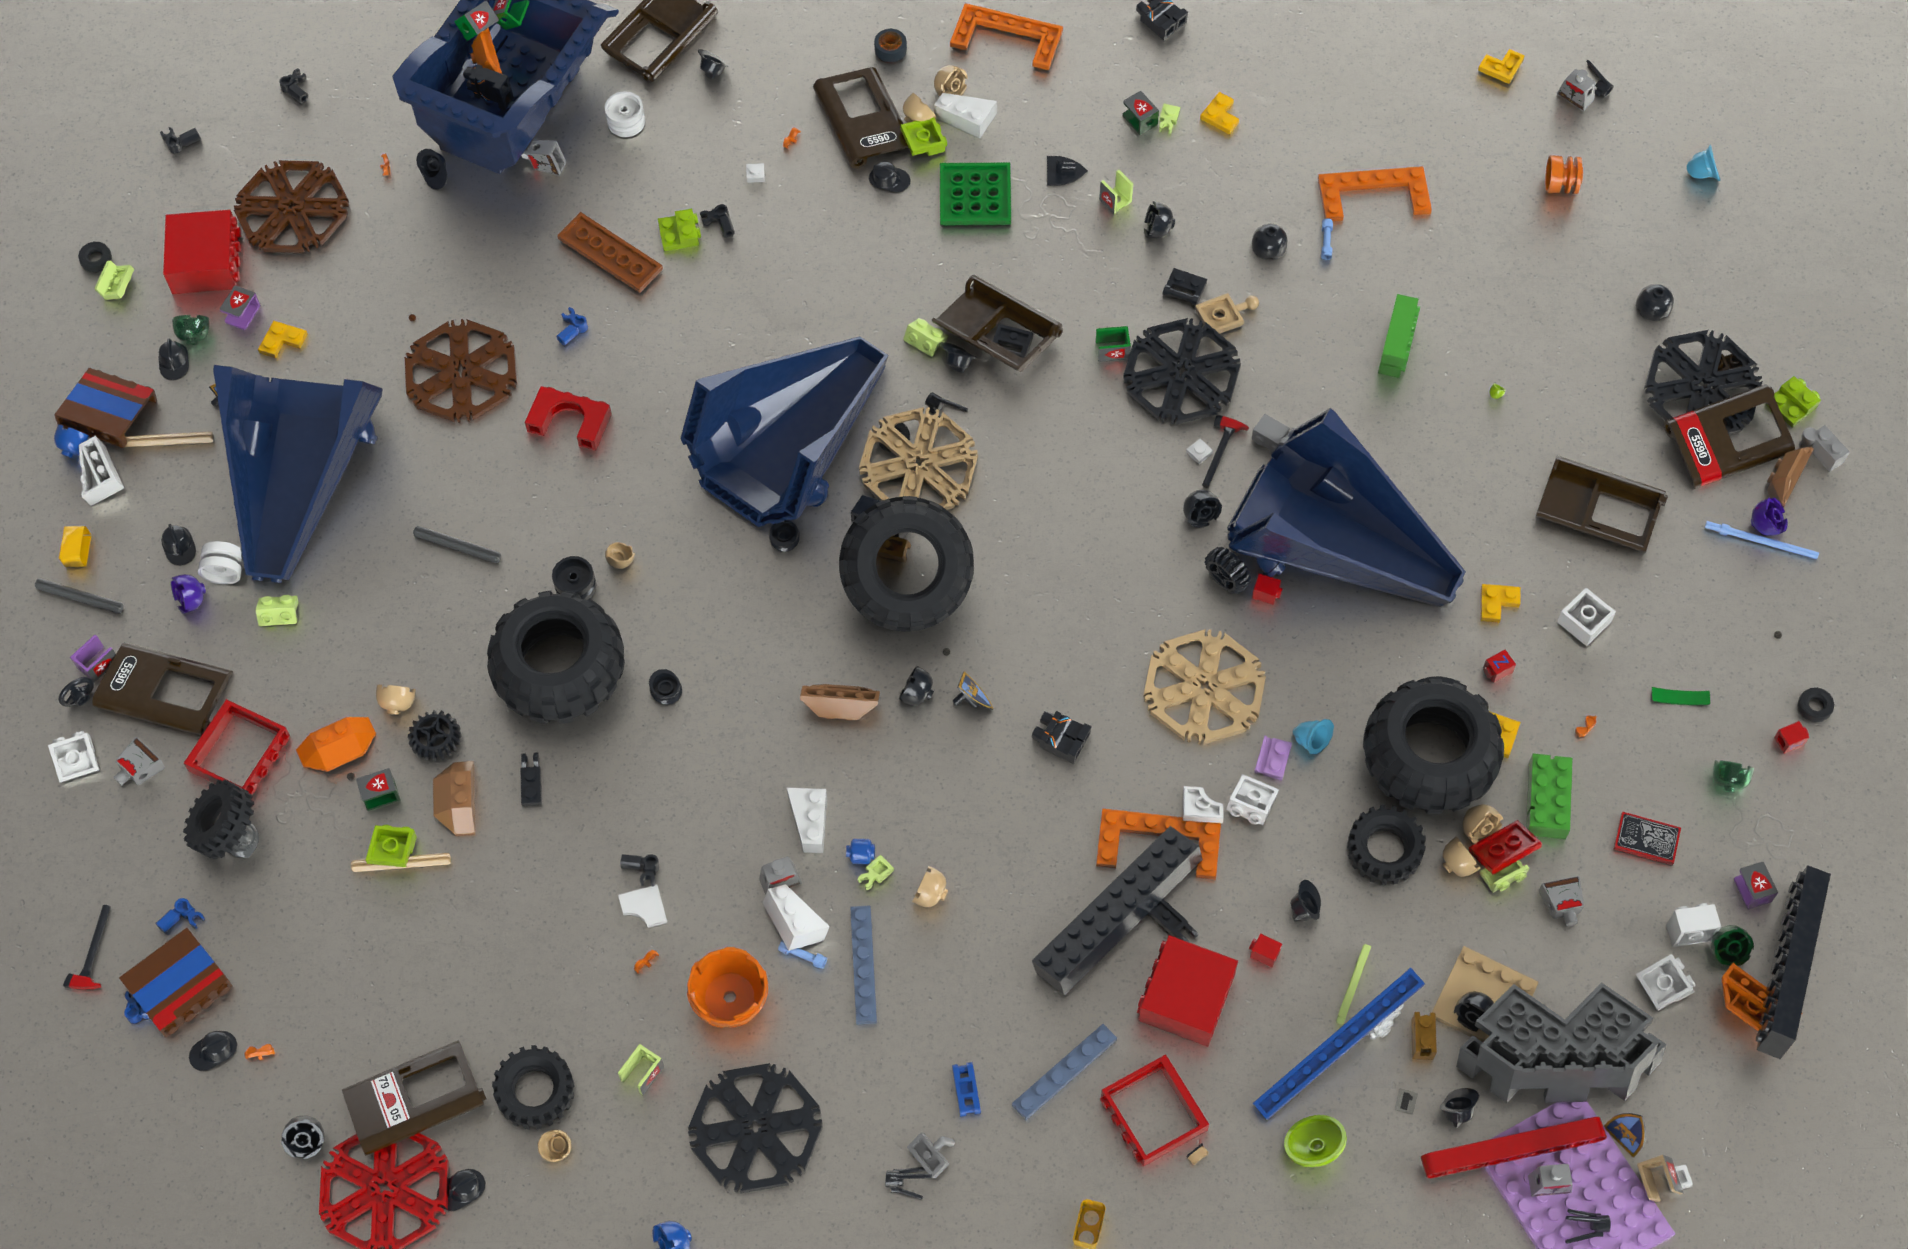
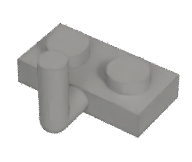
M920 1133L907 1148L927 1173L932 1174V1178L936 1179L950 1164L939 1150L944 1145L953 1147L955 1140L941 1136L933 1144L925 1133Z

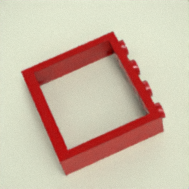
M226 699L184 761V765L189 772L216 784L217 780L223 781L225 778L200 766L235 715L276 735L241 787L249 791L250 794H254L260 780L267 775L271 763L277 760L279 751L288 743L290 734L285 726Z
M1166 1054L1101 1091L1100 1101L1103 1107L1110 1110L1112 1122L1116 1127L1119 1126L1121 1128L1123 1140L1126 1144L1130 1143L1135 1160L1141 1162L1143 1166L1208 1131V1121ZM1161 1070L1196 1127L1146 1155L1111 1097Z

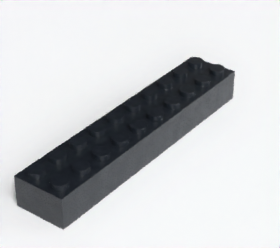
M1169 826L1032 960L1036 974L1066 995L1203 860L1199 845Z
M1809 865L1806 866L1803 872L1799 871L1796 882L1792 881L1788 893H1791L1786 901L1785 909H1787V913L1784 914L1781 925H1784L1778 936L1780 945L1774 953V957L1777 959L1771 968L1770 974H1773V977L1767 985L1769 995L1766 996L1763 1007L1766 1009L1765 1013L1763 1012L1759 1024L1762 1027L1756 1036V1041L1758 1042L1757 1051L1781 1059L1796 1041L1831 876L1830 873Z

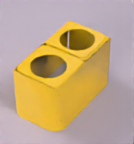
M64 526L59 559L65 567H86L91 536H83L91 535L86 526Z
M1089 1199L1082 1201L1073 1236L1074 1245L1096 1249L1106 1210L1103 1203ZM1095 1211L1098 1214L1099 1220L1095 1225H1088L1084 1221L1086 1212ZM1083 1231H1090L1093 1234L1094 1241L1092 1244L1079 1241V1236Z

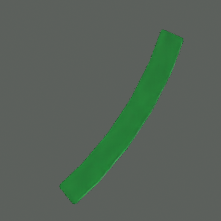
M1652 687V700L1680 705H1710V691H1681Z

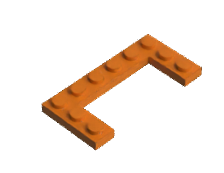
M965 3L952 35L950 47L967 50L976 24L1040 39L1032 66L1049 70L1063 33V26Z
M1423 166L1318 174L1325 219L1343 221L1344 215L1339 191L1408 186L1413 215L1431 214L1432 208Z
M1102 808L1096 866L1116 868L1120 832L1160 836L1171 826L1190 840L1199 841L1203 860L1197 865L1196 878L1216 880L1221 823L1183 821V817Z

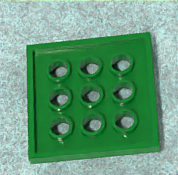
M1010 162L940 163V225H1011ZM955 177L962 178V180L958 182L954 181L953 179ZM978 177L980 180L972 181L971 178ZM990 177H996L997 180H996V181H990L989 178H990ZM974 191L980 193L978 196L971 195ZM991 191H995L998 194L995 196H991L988 193ZM954 192H961L962 195H960V196H955L953 193H954ZM956 206L962 207V210L956 211L953 208ZM973 206L980 207V209L977 211H974L971 208ZM996 206L998 209L993 211L989 207Z

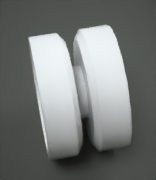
M623 91L617 92L608 98L605 104V113L610 131L620 137H631L638 134L645 125L643 104L639 96L632 92Z
M220 541L208 542L202 546L201 561L198 566V575L201 578L216 584H233L240 580L241 565L243 564L242 549L240 547Z

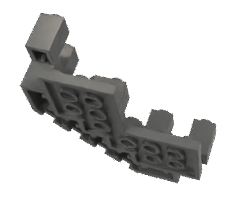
M1602 982L1566 1019H1563L1513 984L1476 1020L1475 1026L1489 1035V1037L1482 1042L1475 1036H1472L1460 1047L1456 1067L1472 1079L1482 1069L1493 1077L1490 1092L1506 1103L1519 1089H1545L1543 1094L1545 1103L1587 1102L1590 1088L1606 1087L1625 1101L1637 1089L1641 1074L1644 1072L1649 1076L1661 1064L1667 1044L1651 1033H1644L1652 1023L1653 1017Z

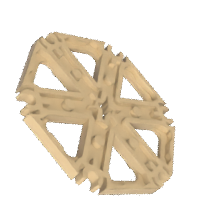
M924 407L883 417V420H879L881 428H876L873 425L872 431L869 430L859 470L860 475H868L866 478H862V483L880 501L888 499L878 489L880 482L904 477L899 497L914 496L919 498L923 481L942 496L943 501L939 505L943 506L946 510L953 509L955 505H959L956 497L959 496L965 499L966 495L968 496L978 459V451H971L969 449L975 446L973 438L943 411L939 418V410H936L934 415H930V408L927 407L925 414H923ZM910 420H917L919 422L914 444L895 428L896 424ZM939 427H946L959 439L957 443L933 448ZM878 442L884 444L897 456V458L873 464L870 462L873 446ZM916 459L923 461L921 466H918ZM959 462L966 463L967 471L963 483L957 484L939 467Z
M1206 629L1164 641L1163 644H1160L1159 649L1163 653L1154 651L1153 655H1151L1143 695L1145 702H1153L1147 708L1153 717L1184 741L1186 734H1188V742L1191 741L1193 736H1196L1198 744H1201L1202 737L1205 738L1204 744L1246 732L1247 729L1249 730L1250 724L1247 720H1252L1255 723L1259 717L1266 678L1265 671L1258 672L1256 670L1261 667V662H1259L1256 656L1225 632L1223 639H1221V631H1219L1217 637H1212L1210 629L1207 632V636H1205ZM1193 641H1200L1202 643L1198 668L1177 652L1176 648L1179 645ZM1225 646L1231 647L1245 659V662L1241 665L1218 671L1221 650ZM1159 666L1164 667L1182 682L1161 689L1156 688L1154 680L1157 668ZM1201 683H1202L1203 685H1205V684L1207 683V684H1208V689H1207V688L1201 689ZM1250 683H1254L1256 686L1254 701L1251 705H1245L1227 691ZM1192 701L1189 719L1185 725H1180L1164 711L1167 708ZM1211 705L1234 723L1231 726L1215 731L1210 730L1207 724Z

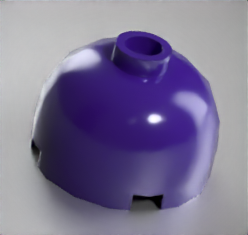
M1768 498L1760 501L1753 508L1751 524L1761 534L1774 536L1786 531L1788 520L1783 517L1782 513H1785L1782 504L1776 498Z
M184 574L172 577V594L174 600H178L181 606H177L183 614L196 610L202 604L203 594L206 593L204 584L199 583L197 578L191 575Z

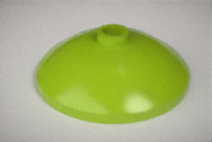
M1313 1115L1299 1120L1288 1130L1284 1139V1148L1287 1156L1294 1163L1304 1167H1319L1334 1161L1345 1149L1347 1135L1344 1126L1337 1119L1327 1115Z

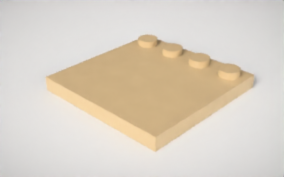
M1463 946L1432 1013H1436L1437 1021L1470 1037L1475 1036L1484 1042L1489 1035L1480 1029L1477 1032L1469 1030L1458 1022V1015L1454 1014V1008L1458 1000L1466 993L1476 991L1488 995L1495 1003L1513 984L1533 996L1539 982Z

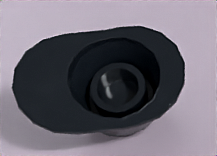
M703 49L698 50L701 56L700 69L705 72L707 77L714 79L715 76L722 74L725 67H729L717 55Z
M432 149L421 150L417 155L416 161L425 182L432 189L438 190L443 188L447 182L446 161L444 157Z
M887 161L874 165L869 174V181L874 187L888 191L902 192L910 185L911 179L909 174Z
M167 339V342L163 343L159 348V370L164 378L177 380L182 378L188 371V351L183 344Z
M947 342L940 343V346L946 350V362L954 371L963 373L970 366L972 359L976 358V356L971 355L957 345Z
M168 524V528L164 530L161 539L165 555L169 562L174 565H186L192 561L196 554V547L191 533L185 527Z
M1303 880L1300 882L1298 893L1290 902L1293 910V919L1295 921L1300 919L1302 921L1309 919L1317 920L1320 917V894L1312 882Z
M227 1031L209 1032L191 1048L189 1053L190 1064L199 1071H207L234 1055L237 1049L236 1038Z
M1471 1088L1456 1089L1447 1095L1440 1109L1444 1111L1447 1120L1453 1122L1454 1127L1458 1128L1462 1123L1472 1119L1474 1107L1480 1095L1478 1091Z
M465 1169L456 1172L448 1178V1211L461 1209L482 1195L486 1182L484 1176L479 1171Z

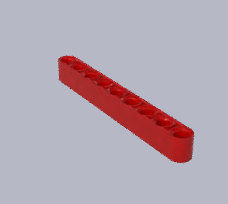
M1591 1117L1430 1152L1422 1155L1421 1161L1426 1178L1429 1179L1597 1143L1605 1140L1607 1136L1601 1118Z

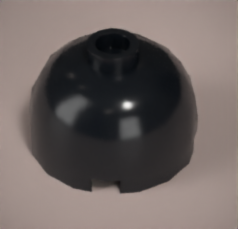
M1153 201L1154 205H1149L1144 223H1148V230L1144 228V234L1151 238H1161L1167 235L1170 229L1174 228L1175 219L1167 205Z
M1268 223L1260 226L1253 234V252L1258 257L1266 260L1267 258H1273L1274 260L1283 256L1288 242L1286 232L1277 224Z
M1651 284L1643 288L1638 295L1636 308L1639 309L1642 317L1652 321H1659L1660 318H1667L1671 313L1674 298L1671 291L1664 285Z
M1203 489L1192 492L1185 499L1183 512L1187 521L1193 527L1198 528L1210 525L1208 522L1213 519L1216 520L1222 511V504L1218 497L1211 491Z
M916 666L907 679L905 688L900 693L899 700L910 705H919L925 699L930 700L934 693V690L931 689L933 680L930 674Z
M1468 992L1458 1000L1454 1008V1014L1458 1015V1022L1465 1028L1477 1032L1479 1028L1475 1026L1476 1020L1494 1004V1001L1482 992Z
M308 1115L292 1118L285 1125L282 1132L281 1144L285 1152L294 1158L297 1156L303 1157L302 1159H308L315 1156L321 1150L324 1142V1129L321 1123Z

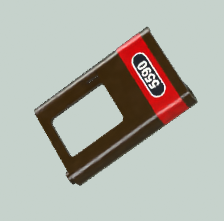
M1767 384L1664 421L1665 432L1668 437L1675 438L1692 478L1694 489L1785 456L1787 452L1795 450L1794 441L1774 398V390ZM1761 404H1768L1781 436L1739 452L1736 451L1723 419Z

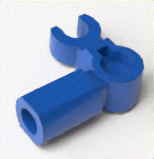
M571 307L568 308L570 315L561 314L563 321L570 322V325L556 336L557 340L564 346L575 338L578 333H584L588 330L586 318L575 314L574 309Z
M180 898L175 902V908L173 910L170 909L155 924L166 933L180 920L181 916L188 919L190 925L195 929L197 925L194 923V919L200 918L204 921L205 918L202 913L195 912V908L187 899Z
M126 991L125 998L128 1003L126 1004L124 1015L128 1021L136 1024L142 1018L144 1020L150 1019L134 997L131 998L129 991Z

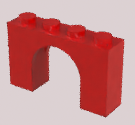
M541 386L525 420L527 432L545 436L555 415L566 410L577 411L584 416L583 423L577 434L579 446L597 450L612 415L610 405L604 401L598 402L585 396L580 397L570 392H561L552 387Z

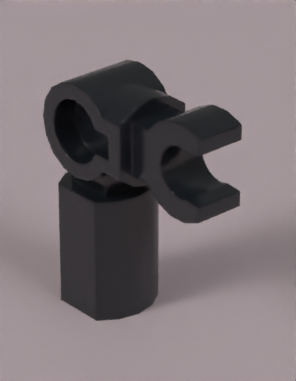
M297 68L293 71L292 75L281 77L279 83L282 92L288 93L302 104L308 100V93L301 89L297 83L304 82L307 78L305 73L300 75V69Z
M169 127L170 132L168 134H164L163 131L160 132L170 152L173 154L179 153L183 146L187 147L201 140L196 128L179 135L180 137L175 136L171 127Z
M719 204L712 211L704 210L700 212L701 218L707 217L702 220L704 226L711 224L712 221H718L724 237L727 238L735 234L726 205Z
M622 854L621 868L643 869V874L640 876L641 886H644V882L649 879L651 880V886L654 887L656 883L655 875L659 870L657 856L649 854L643 858L642 856Z

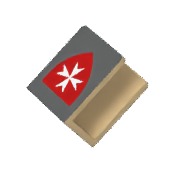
M1661 1155L1637 1164L1649 1200L1661 1201L1650 1170L1661 1165L1664 1167L1671 1191L1683 1194L1672 1158Z

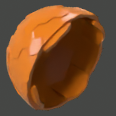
M726 947L712 951L698 962H695L691 968L687 983L688 1001L694 1012L703 1021L719 1028L742 1026L751 1021L765 1004L768 995L766 971L745 950ZM727 994H734L736 996L733 1002H726L724 998Z

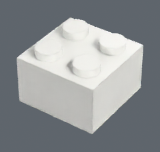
M1585 588L1561 611L1557 622L1585 646H1588L1612 622L1616 611L1589 589Z
M1707 903L1698 904L1692 908L1687 906L1676 908L1666 924L1672 947L1710 942L1712 936L1721 928L1715 904L1707 905Z

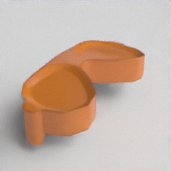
M793 127L789 136L785 137L783 147L788 149L790 142L796 143L797 140L794 138L801 131Z
M385 153L381 155L385 164L380 165V168H383L384 171L383 176L390 174V164Z
M1586 716V727H1577L1575 729L1578 737H1585L1596 725L1597 716Z
M651 950L643 959L638 960L634 970L639 973V970L645 964L650 968L652 965L649 961L659 956L657 951Z
M266 1044L260 1049L251 1046L244 1054L246 1059L258 1056V1059L262 1060V1055H274L275 1052L271 1044Z

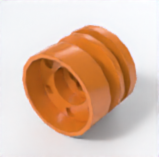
M1550 155L1547 160L1545 173L1546 192L1559 193L1563 186L1565 194H1569L1570 190L1572 194H1578L1583 180L1582 158L1575 157L1573 161L1572 156H1568L1564 164L1562 156Z

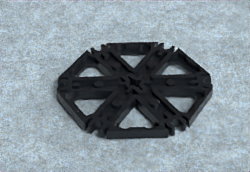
M1188 318L1148 327L1147 330H1143V335L1146 338L1142 339L1137 336L1136 340L1134 339L1123 375L1124 383H1132L1126 386L1128 394L1157 420H1159L1161 415L1162 422L1165 421L1166 417H1171V424H1174L1175 418H1178L1176 421L1177 425L1217 415L1218 412L1222 411V407L1219 404L1223 403L1225 406H1228L1229 402L1231 403L1241 367L1240 358L1233 359L1232 357L1238 356V351L1234 345L1207 322H1205L1204 327L1202 320H1200L1199 325H1193V318L1189 320L1188 325ZM1173 331H1181L1183 336L1178 353L1164 343L1159 336ZM1203 337H1209L1222 348V351L1196 357ZM1142 352L1147 353L1161 365L1138 372L1134 371L1137 357ZM1184 365L1185 371L1183 372L1180 378L1179 370H1181V368H1183ZM1228 371L1230 378L1227 389L1223 392L1220 391L1204 375ZM1168 385L1161 407L1153 406L1142 396L1144 390ZM1187 388L1206 404L1204 410L1184 414L1181 411Z
M1708 330L1668 337L1662 343L1666 348L1658 345L1653 352L1644 389L1647 388L1645 394L1651 393L1653 397H1649L1647 402L1666 421L1673 417L1664 409L1663 404L1665 402L1689 398L1687 413L1729 398L1730 396L1725 392L1726 390L1747 387L1751 390L1762 386L1763 381L1759 382L1762 376L1754 375L1759 370V367H1756L1758 364L1727 335L1724 337L1723 333L1718 338L1713 336V330L1708 336ZM1700 342L1703 348L1699 364L1697 365L1679 348V345ZM1722 351H1729L1741 362L1742 367L1717 372ZM1665 362L1682 379L1656 383L1655 376L1658 364ZM1702 381L1704 384H1708L1705 388L1699 385ZM1756 407L1724 418L1727 421L1726 429L1728 434L1742 431L1745 426L1741 421L1748 425L1754 418Z
M768 1063L723 1071L727 1079H724V1076L719 1073L718 1078L721 1080L719 1084H714L712 1080L709 1081L710 1087L713 1090L706 1084L688 1127V1130H690L688 1131L689 1136H697V1139L689 1143L690 1147H695L691 1148L693 1153L720 1186L724 1181L725 1189L728 1188L730 1183H735L734 1192L737 1193L740 1185H742L741 1194L787 1186L789 1183L784 1177H787V1180L793 1183L794 1180L790 1176L792 1172H797L800 1176L802 1175V1171L798 1166L806 1171L823 1128L822 1119L815 1120L813 1117L816 1114H821L818 1103L790 1070L787 1076L786 1068H783L782 1072L777 1074L775 1073L776 1065L773 1064L771 1066ZM758 1074L762 1076L763 1081L753 1106H751L735 1087L734 1081L739 1077ZM786 1085L792 1086L804 1101V1105L800 1109L773 1113L782 1090ZM712 1098H717L734 1120L704 1124L701 1119L708 1101ZM753 1123H757L758 1126H761V1128H758V1132H754L753 1129H750L753 1127ZM806 1130L809 1132L808 1140L800 1156H793L777 1137V1135ZM737 1142L730 1162L725 1169H719L706 1154L707 1147ZM758 1149L776 1169L777 1173L774 1177L759 1180H750L748 1178Z

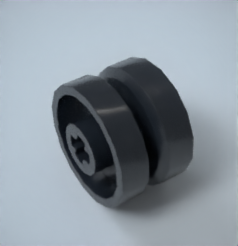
M569 556L556 563L552 570V580L556 594L571 591L578 593L583 600L593 597L596 592L597 583L592 565L586 559L579 556Z

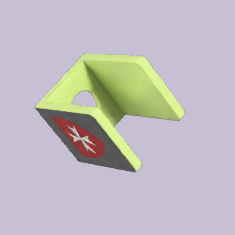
M1120 170L1116 171L1115 187L1113 189L1104 180L1100 182L1099 200L1114 214L1132 202L1133 183ZM1117 197L1121 199L1119 203H1117Z
M639 1044L620 1069L618 1075L620 1081L624 1083L642 1057L654 1063L637 1086L639 1093L644 1095L662 1071L664 1065L662 1058Z

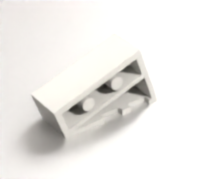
M942 93L934 105V114L936 119L981 138L997 114V101Z
M96 436L79 444L80 466L82 467L81 482L83 484L81 495L85 501L93 506L122 490L124 486L106 446Z
M787 788L788 799L803 853H823L827 809L826 789Z
M786 884L767 890L763 905L788 951L824 941L829 926Z

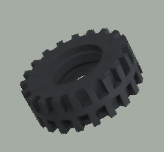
M225 779L223 781L217 780L216 784H209L208 790L203 789L201 791V797L194 800V807L188 811L190 816L185 819L187 827L183 829V833L187 834L184 837V841L187 842L186 845L213 859H217L218 856L221 858L225 857V852L231 853L233 851L232 847L239 845V839L242 835H246L245 829L251 824L249 818L254 814V810L251 809L254 805V801L251 800L252 794Z
M1380 805L1378 810L1371 807L1368 813L1362 812L1359 819H1355L1347 842V849H1349L1348 858L1353 860L1352 867L1354 869L1359 868L1361 870L1360 875L1363 878L1365 875L1371 877L1370 882L1374 883L1377 879L1382 880L1381 885H1386L1387 881H1392L1393 885L1398 884L1400 879L1403 878L1405 881L1411 873L1414 874L1422 861L1426 849V835H1422V825L1417 826V818L1415 816L1409 818L1407 816L1408 811L1405 809L1401 813L1396 811L1397 806L1393 805L1391 809H1386L1385 805ZM1378 831H1390L1398 835L1402 840L1404 853L1396 861L1382 862L1370 854L1367 847L1369 837Z
M531 1045V1049L528 1050L521 1047L519 1048V1053L515 1055L513 1052L509 1053L510 1058L506 1062L502 1059L500 1062L501 1068L499 1071L495 1070L494 1075L496 1078L495 1081H492L493 1096L499 1110L507 1120L512 1121L513 1125L517 1127L518 1125H523L525 1129L529 1130L530 1126L542 1129L543 1124L553 1125L552 1121L557 1117L561 1119L563 1111L565 1109L569 1110L571 1107L569 1102L571 1099H574V1081L566 1061L561 1059L556 1051L550 1052L548 1047L538 1049L536 1045ZM541 1071L552 1079L553 1091L551 1096L542 1105L535 1107L520 1103L515 1094L518 1080L528 1072Z

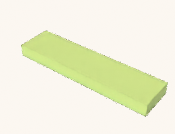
M1363 945L1336 1019V1023L1341 1025L1345 1022L1371 949L1370 945Z

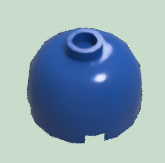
M63 425L57 426L54 435L57 448L62 450L61 454L70 458L73 455L79 456V444L90 438H88L89 435L69 427L65 429Z
M665 1221L653 1226V1241H658L660 1249H690L691 1233L680 1223Z

